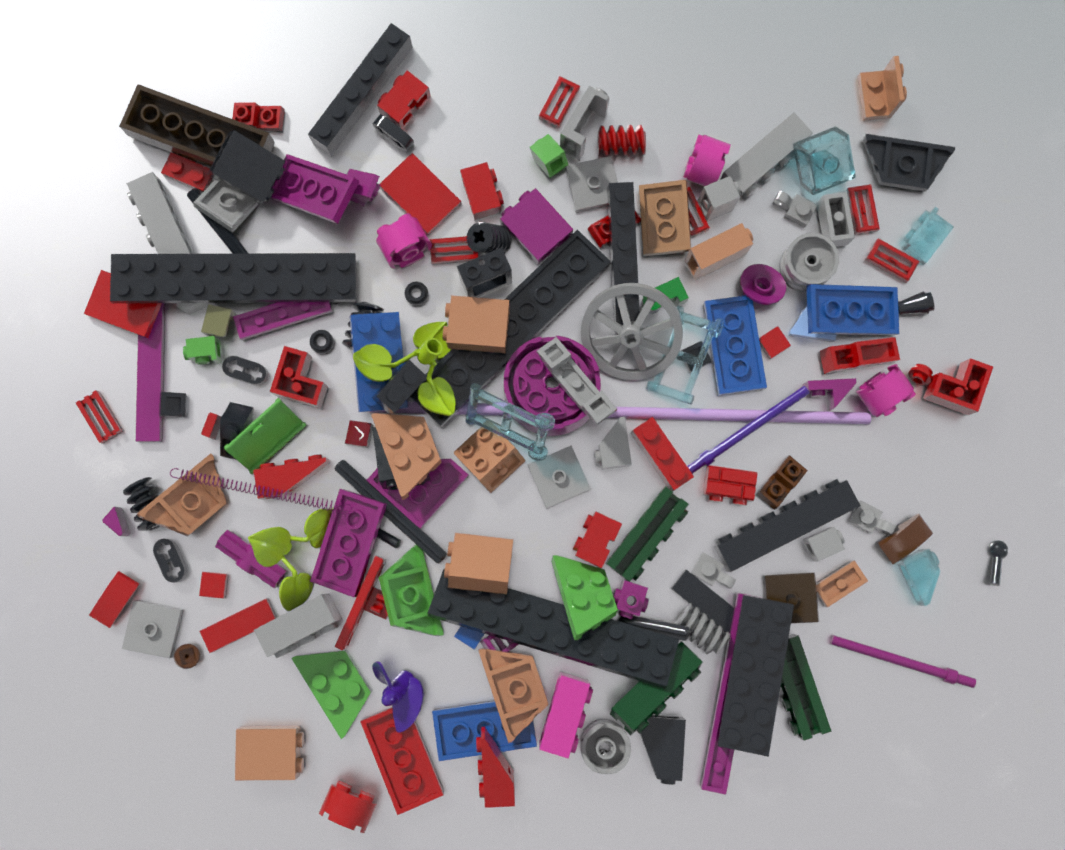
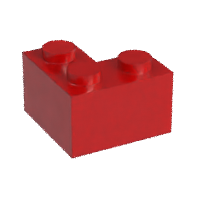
M287 346L283 347L270 393L277 397L321 409L328 386L324 382L306 377L312 360V356L308 352Z
M970 358L960 363L956 378L939 372L932 376L933 379L927 385L923 399L966 415L979 412L993 366Z

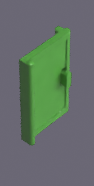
M278 397L268 409L235 439L226 444L224 449L253 475V470L259 469L261 464H265L306 426V423Z

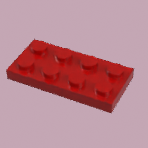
M392 707L360 721L397 815L444 795L415 721L405 731L397 732Z

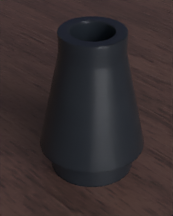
M922 291L907 299L898 301L899 315L929 314L930 311L935 309L931 292L925 293Z

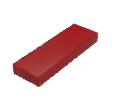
M268 598L200 630V634L209 653H212L253 633L255 629L277 617Z

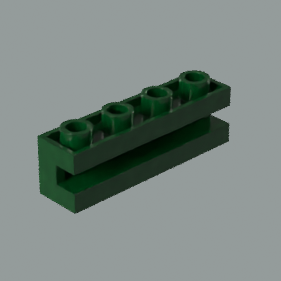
M663 487L605 564L626 581L630 582L632 578L636 581L645 570L642 568L645 561L648 559L651 562L659 552V549L656 547L661 540L666 542L674 532L671 529L676 521L680 523L689 511L686 508L689 504L682 498L674 495L673 491L668 487Z
M795 634L789 635L780 686L784 694L781 701L785 711L790 712L792 721L789 724L793 735H798V738L805 741L813 738L812 735L818 733L823 735L832 731L800 637Z
M681 641L677 646L666 689L639 681L611 708L610 715L616 721L619 719L625 725L624 729L630 736L635 731L640 734L649 725L647 720L653 714L658 716L667 707L665 702L670 697L675 699L684 690L682 685L687 680L693 682L701 674L699 668L703 661Z

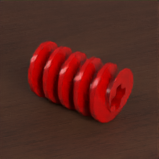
M600 125L597 136L598 156L601 149L604 150L605 156H608L610 149H613L615 155H618L619 149H622L624 155H627L629 148L632 149L633 155L637 154L638 148H641L643 155H645L646 132L643 130L642 125H637L635 132L632 125H628L626 132L623 125L618 126L617 132H615L613 125L609 126L607 132L604 126Z

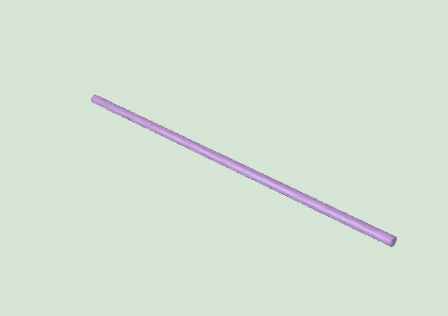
M407 402L408 408L398 409L395 412L427 414L416 402ZM466 403L455 414L512 416L506 404ZM616 407L617 411L607 418L619 419L625 416V419H650L653 417L660 420L752 422L768 410ZM382 410V411H370V412H368V413H388V412H387L386 410ZM783 411L769 422L870 425L871 413Z

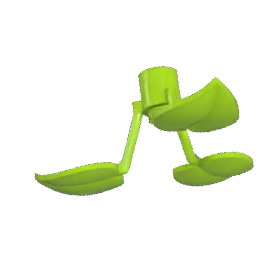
M433 322L419 327L413 334V343L418 349H415L412 353L394 363H391L392 357L389 351L377 344L366 345L353 353V360L358 370L365 377L376 382L389 380L392 377L391 368H395L417 356L421 364L430 365L426 378L427 382L422 383L418 387L417 395L420 403L427 410L446 416L454 414L455 397L450 384L441 377L432 380V373L437 365L435 360L442 359L450 351L446 341H443V328L447 326V322Z
M326 508L318 509L309 515L304 525L306 537L291 536L289 531L283 527L267 528L248 537L254 556L260 565L271 567L282 560L292 572V576L283 579L279 588L280 602L288 612L302 605L309 598L313 590V582H310L311 576L308 573L302 572L298 574L284 555L290 552L292 548L291 541L308 542L310 540L312 547L320 548L332 514L331 508L329 510Z

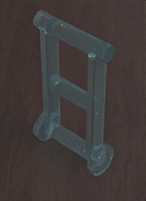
M678 305L676 308L680 313L682 324L685 322L708 330L698 356L679 351L675 358L676 360L694 365L685 392L660 384L665 370L657 374L654 381H649L646 389L692 405L694 401V395H691L712 338L719 337L724 320L718 318L716 322L694 316L685 313L684 307ZM674 329L667 347L672 346L674 339Z
M474 383L471 385L465 420L467 424L475 423L528 449V455L533 460L542 461L546 459L548 449L544 445L547 433L555 425V419L552 415L540 413L536 416L482 390L479 384ZM479 400L504 412L501 425L476 413ZM513 416L538 428L536 441L510 429Z

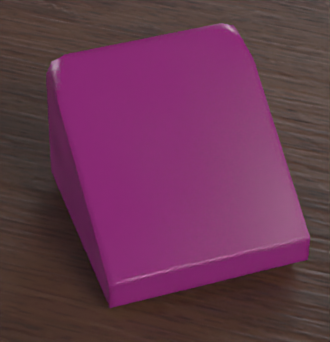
M113 507L102 519L103 523L118 536H129L130 530L123 509L121 507Z

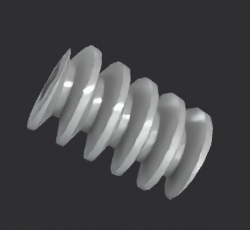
M691 602L678 617L676 624L689 627V632L692 633L690 642L698 638V648L707 645L705 654H709L712 651L716 654L725 645L730 637V633L725 632L722 634V626L714 628L715 621L713 619L706 622L707 614L703 613L698 616L700 611L698 607L690 610Z

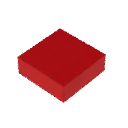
M778 326L759 338L760 346L769 359H772L791 346Z
M210 412L201 435L216 440L220 429L221 416Z
M202 572L199 596L224 599L226 597L228 574Z

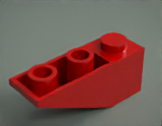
M322 454L308 456V461L299 462L298 459H288L284 461V465L275 466V463L261 464L260 469L253 470L256 492L259 485L260 495L264 486V496L267 493L268 487L269 492L266 497L263 494L261 496L257 494V498L261 500L271 499L272 496L270 497L273 488V498L276 495L277 489V497H280L282 490V497L286 495V491H288L287 495L330 464V460L326 457L323 458Z
M481 727V737H476L477 753L482 752V760H478V775H483V782H479V797L484 798L485 808L515 806L514 771L486 727Z

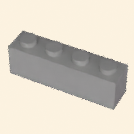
M792 113L727 168L720 179L731 176L733 182H737L740 187V198L744 195L750 196L758 188L756 185L761 180L764 182L768 181L775 174V168L779 165L784 167L792 160L793 157L791 155L798 150L800 153L810 144L808 140L813 132L795 113Z

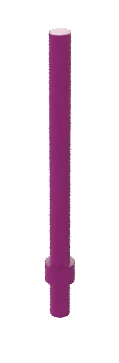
M835 635L832 636L830 641L831 645L943 679V682L954 685L958 683L974 688L976 685L975 678L959 674L957 670L951 668L942 669Z

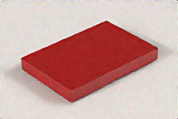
M413 153L380 183V188L406 214L410 213L412 217L418 219L427 235L434 231L462 204L461 200Z
M101 270L84 314L149 338L162 303L112 304L110 302L111 273Z

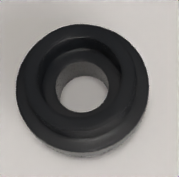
M416 281L407 285L404 295L410 304L421 305L428 298V289L423 283ZM416 290L421 292L418 298L412 296Z
M317 330L311 335L309 342L311 348L316 353L324 354L332 349L334 339L328 331ZM321 338L326 339L324 346L318 345V341Z

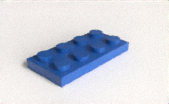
M822 284L806 286L808 334L892 336L900 334L897 287Z
M743 295L704 301L718 396L766 389L767 384L753 300Z
M399 312L349 316L353 353L366 345L377 344L389 351L392 357L391 363L403 358ZM354 363L358 412L385 410L372 397L386 381L376 382L368 379L358 370ZM399 365V366H397V367H395V368H391V370H392V375L397 371V369H398L401 365ZM407 400L402 404V406L399 409L408 408Z
M495 701L432 711L439 761L482 755V752L477 753L476 737H481V727H486L501 752L537 747L534 721L525 727L512 742L508 743Z

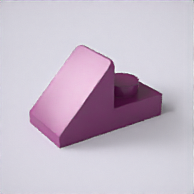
M856 378L811 380L805 382L803 386H806L809 390L811 397L826 396L827 392L828 410L831 411L842 401L857 382Z

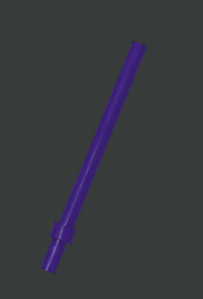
M806 386L801 387L708 451L706 449L699 454L700 457L687 465V467L693 474L704 465L709 466L715 462L714 459L810 394Z

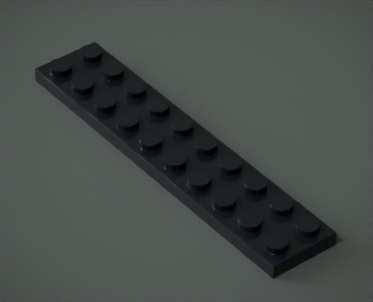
M577 229L504 299L509 300L510 303L506 353L452 349L434 367L432 380L441 377L450 384L455 397L454 414L446 416L427 410L418 399V388L410 397L442 427L507 365L512 354L521 345L534 339L611 265V261Z
M356 253L111 254L110 302L112 304L356 302Z
M443 569L427 613L429 617L666 689L679 639L609 619L608 621H603L594 630L590 629L585 632L580 639L574 640L563 604L508 588L507 594L448 588V578H444L445 569Z

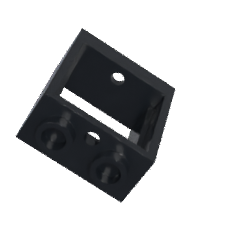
M502 247L457 266L459 278L467 297L478 298L512 283V269ZM483 260L485 264L480 265L479 261Z

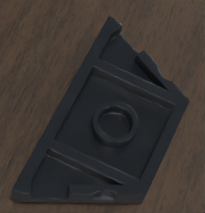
M865 134L863 137L879 185L926 192L955 151V147L872 134Z

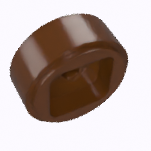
M192 644L181 645L174 653V662L182 669H190L196 666L200 659L198 648Z

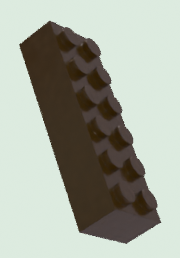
M137 84L119 125L125 134L131 138L211 167L228 133L233 130L270 152L275 144L270 133L140 84Z

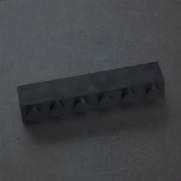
M392 23L388 26L308 133L310 140L315 146L330 156L334 154L413 48L410 35Z
M609 183L607 194L612 286L623 283H638L634 183ZM624 294L630 319L635 321L640 313L639 295ZM613 297L614 321L623 325L617 298Z
M837 478L825 484V490L818 493L815 489L803 495L805 500L796 503L794 500L783 505L784 511L776 515L772 511L760 517L762 522L756 525L750 522L739 528L740 533L734 536L728 533L718 539L719 544L714 547L726 571L732 572L860 507L861 505L848 481L839 482Z

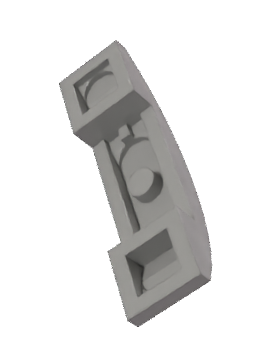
M557 337L537 350V354L556 381L593 422L598 425L617 411L615 405L602 390L599 392L571 359L570 352Z

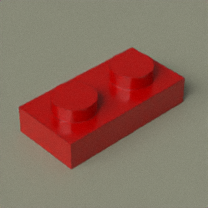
M170 152L161 171L163 176L191 188H197L201 192H204L209 187L213 179L207 175L210 168Z

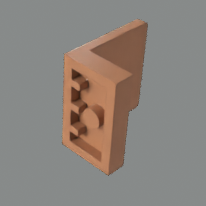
M893 56L883 71L862 72L858 75L863 121L891 118L906 100L907 90L902 83L904 68L903 64L899 61V56Z
M489 421L484 423L454 451L455 456L490 493L526 461L519 451Z

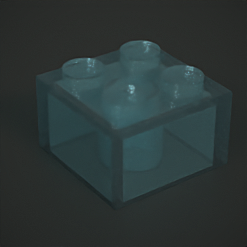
M835 126L793 143L800 186L812 195L856 178L849 134Z

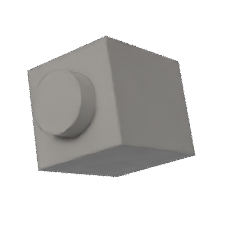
M835 527L827 528L803 539L812 561H820L845 550L843 543H845L844 537Z

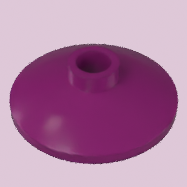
M753 264L744 269L741 274L740 285L747 297L759 304H775L786 293V282L783 276L776 269L768 265Z

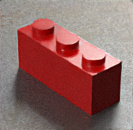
M653 417L632 430L631 435L671 491L676 490L694 478Z

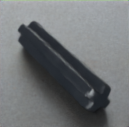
M620 616L618 620L682 641H686L690 633L688 626L633 616V619Z

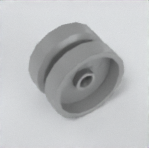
M819 233L803 234L797 237L783 253L780 261V272L785 282L792 288L799 291H807L806 286L810 284L824 285L836 273L839 265V252L835 244L827 236Z

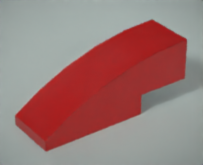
M896 337L858 341L846 345L830 346L820 350L824 374L900 360Z

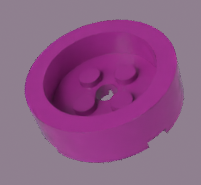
M556 335L570 352L571 359L600 392V370L592 354L580 343L570 338ZM537 337L521 345L510 357L504 372V397L509 412L521 426L531 432L545 436L568 434L580 428L589 420V417L575 404L560 384L555 388L547 387L545 381L553 377V375L537 354V350L555 337Z

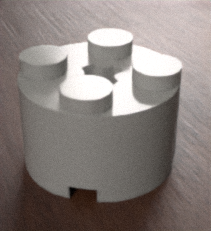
M604 719L595 721L586 727L580 738V751L585 764L592 771L601 774H614L622 770L628 763L631 743L626 732L619 724ZM602 742L606 744L610 742V750L607 752L604 749L600 751V744Z

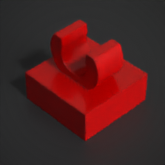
M374 587L364 610L386 620L388 613L382 590Z

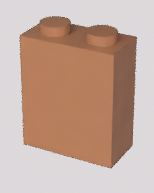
M741 223L690 248L684 261L694 280L696 281L744 257L753 245V235Z
M451 295V301L446 303L445 317L449 318L448 326L443 328V341H446L448 349L506 353L510 311L509 300Z
M455 533L454 542H449L447 556L451 557V562L445 564L444 578H448V588L507 594L513 539Z
M241 726L237 728L235 781L296 780L304 770V758L300 757V747L304 746V732H300V726Z

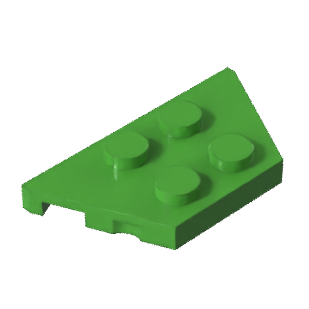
M414 545L379 577L390 626L433 636H442L444 633L441 621L429 617L427 614L434 593L423 550Z
M553 555L551 562L574 640H578L588 630H594L603 621H608L616 616L618 609L605 569Z
M347 650L292 657V661L340 739L344 738L372 692Z

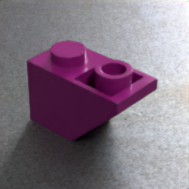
M349 169L346 174L360 181L350 200L361 206H364L368 201L372 202L381 186L377 183L380 176Z

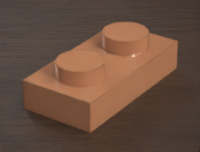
M852 560L816 584L817 595L824 606L829 607L868 582L855 560Z

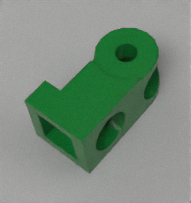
M679 277L655 287L672 302L676 300L678 306L686 303L689 299ZM643 296L641 302L642 308L648 297ZM655 301L649 314L657 313L662 306Z

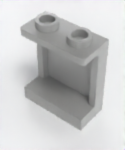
M589 86L560 134V147L566 154L580 161L584 154L586 137L581 135L580 132L590 115L596 113L603 118L607 115L610 97L607 96L604 90L600 88L594 89Z

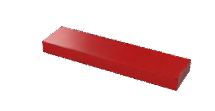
M380 556L374 557L335 644V648L340 650L348 648L369 596L384 568L386 559Z

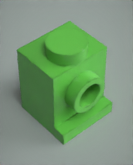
M215 336L186 339V346L183 347L184 359L191 360L197 365L209 364L210 360L221 364V342Z

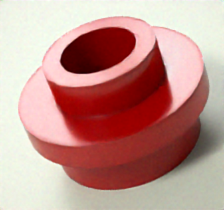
M916 364L908 372L912 382L917 385H928L933 379V371L924 364Z

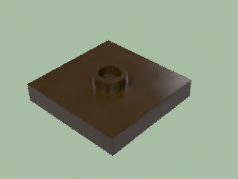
M815 572L765 575L767 599L794 604L791 623L819 622Z

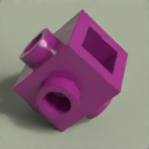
M623 580L621 588H616L613 595L617 609L620 610L618 615L633 619V615L640 616L641 612L645 613L649 598H646L648 588ZM629 596L634 598V602L631 605L627 603Z

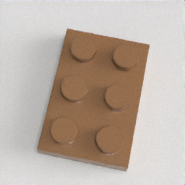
M678 180L639 185L643 255L653 256L689 252L691 248L687 181Z

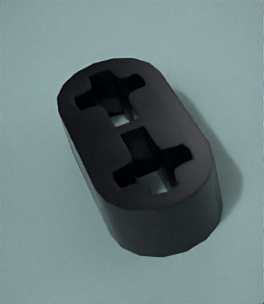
M381 114L372 123L376 130L404 151H408L414 143V140L405 131Z
M229 356L222 364L223 372L233 379L255 386L263 385L268 380V370L259 363L238 356ZM235 361H237V365L243 368V371L234 370L232 373L229 365L235 364ZM259 368L262 377H257L254 380V377L248 374V370L256 372Z
M159 539L153 546V553L164 578L173 583L181 582L186 578L188 570L176 542L172 539ZM162 544L171 546V549L168 550L170 559L167 554H161ZM171 562L174 567H180L181 571L178 572V577L170 575V572L173 570Z

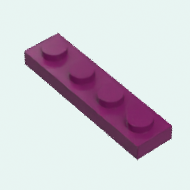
M277 302L233 316L239 338L245 340L333 311L330 302Z

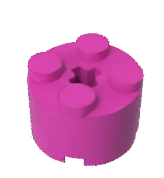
M698 134L683 177L702 186L718 181L725 164L724 157L729 153L731 144L707 135Z
M410 213L400 216L398 221L390 225H383L377 230L378 237L376 243L392 269H396L394 265H400L401 268L416 263L425 256L423 251L426 248L430 250L432 247V243L418 219L412 217Z
M897 364L889 366L887 368L889 372L886 374L877 373L859 387L861 390H856L857 395L872 416L879 417L883 414L885 417L897 409L896 404L901 401L906 402L916 395L913 386Z

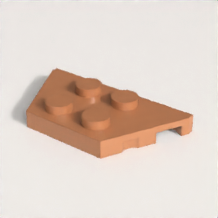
M373 413L371 414L399 493L402 500H404L417 484H421L427 478L429 472L434 471L442 463L424 417Z
M210 453L188 471L187 480H182V478L177 480L139 511L137 516L182 535L189 536L226 504L221 487L219 488L218 485L214 487L212 484L213 477L215 476L214 485L217 484L219 477L214 465V456ZM191 471H193L191 480H189ZM200 473H202V476H201V479H200V481H201L202 484H200V482H198ZM209 475H211L209 481L211 486H209V484L205 485L208 482Z
M481 648L478 651L508 743H510L549 705L533 655Z

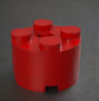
M340 780L336 785L331 784L319 814L323 816L326 812L329 814L328 820L351 830H355V827L359 826L361 827L360 833H365L377 806V803L373 801L375 795L361 790L360 794L351 791L352 785Z

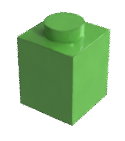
M549 134L538 139L530 146L534 161L549 178L569 165L565 151Z

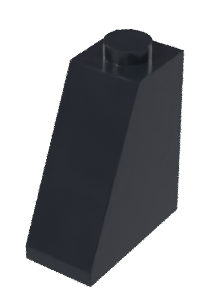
M652 715L647 719L649 725L640 733L656 778L660 779L662 784L674 785L676 781H682L686 720L683 717Z

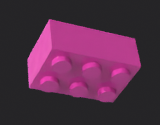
M560 671L540 737L539 750L568 759L570 752H576L579 741L578 735H576L577 728L582 729L586 717L585 711H583L584 704L590 703L593 689L590 687L587 679Z

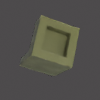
M208 304L201 332L206 336L226 337L229 322L235 323L233 316L237 314L232 309Z

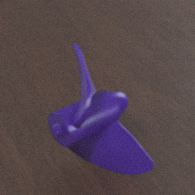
M376 661L372 665L374 675L381 683L388 685L382 692L381 702L384 706L392 705L396 731L400 733L414 723L421 710L424 696L423 686L417 678L405 670L401 671L393 680H390L381 662Z

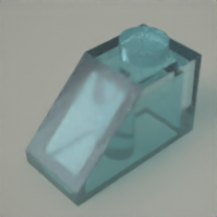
M921 549L904 557L897 564L917 605L927 606L931 602L940 574L938 567L939 559L930 549Z

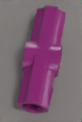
M226 530L217 540L215 545L217 549L236 561L235 564L251 575H256L271 587L276 588L285 578L288 572L286 569L278 564L271 567L260 565L254 556L251 544L244 541L234 532Z

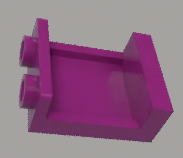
M535 188L531 192L529 190L524 192L514 207L509 206L501 213L500 224L506 227L531 254L532 260L538 266L573 234V228Z

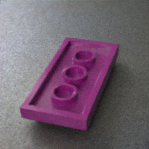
M287 154L282 166L285 170L278 181L275 180L271 188L274 191L270 199L338 224L360 181L353 176Z
M339 489L336 499V509H339V511L336 512L335 509L332 511L310 582L351 597H357L387 504L345 489ZM345 503H348V504L351 505V507H352V511H351V512H350V510H351L350 506H349V505H346Z

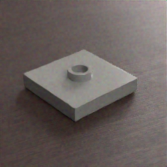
M612 156L566 166L576 212L608 206L607 187L609 183H618Z
M215 179L193 202L196 209L232 233L259 205L254 201L255 199L220 179Z
M572 445L527 464L546 509L591 490Z
M133 600L122 649L169 659L172 658L183 610Z

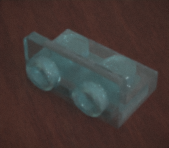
M936 206L930 212L925 210L917 220L920 223L916 229L911 228L903 238L906 242L901 249L920 261L922 265L929 261L954 228V226L936 214L939 210Z

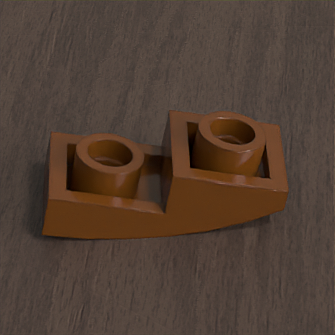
M789 455L756 495L775 510L789 492L796 487L808 470Z
M920 514L900 524L898 531L878 542L880 548L892 564L909 555L933 534Z

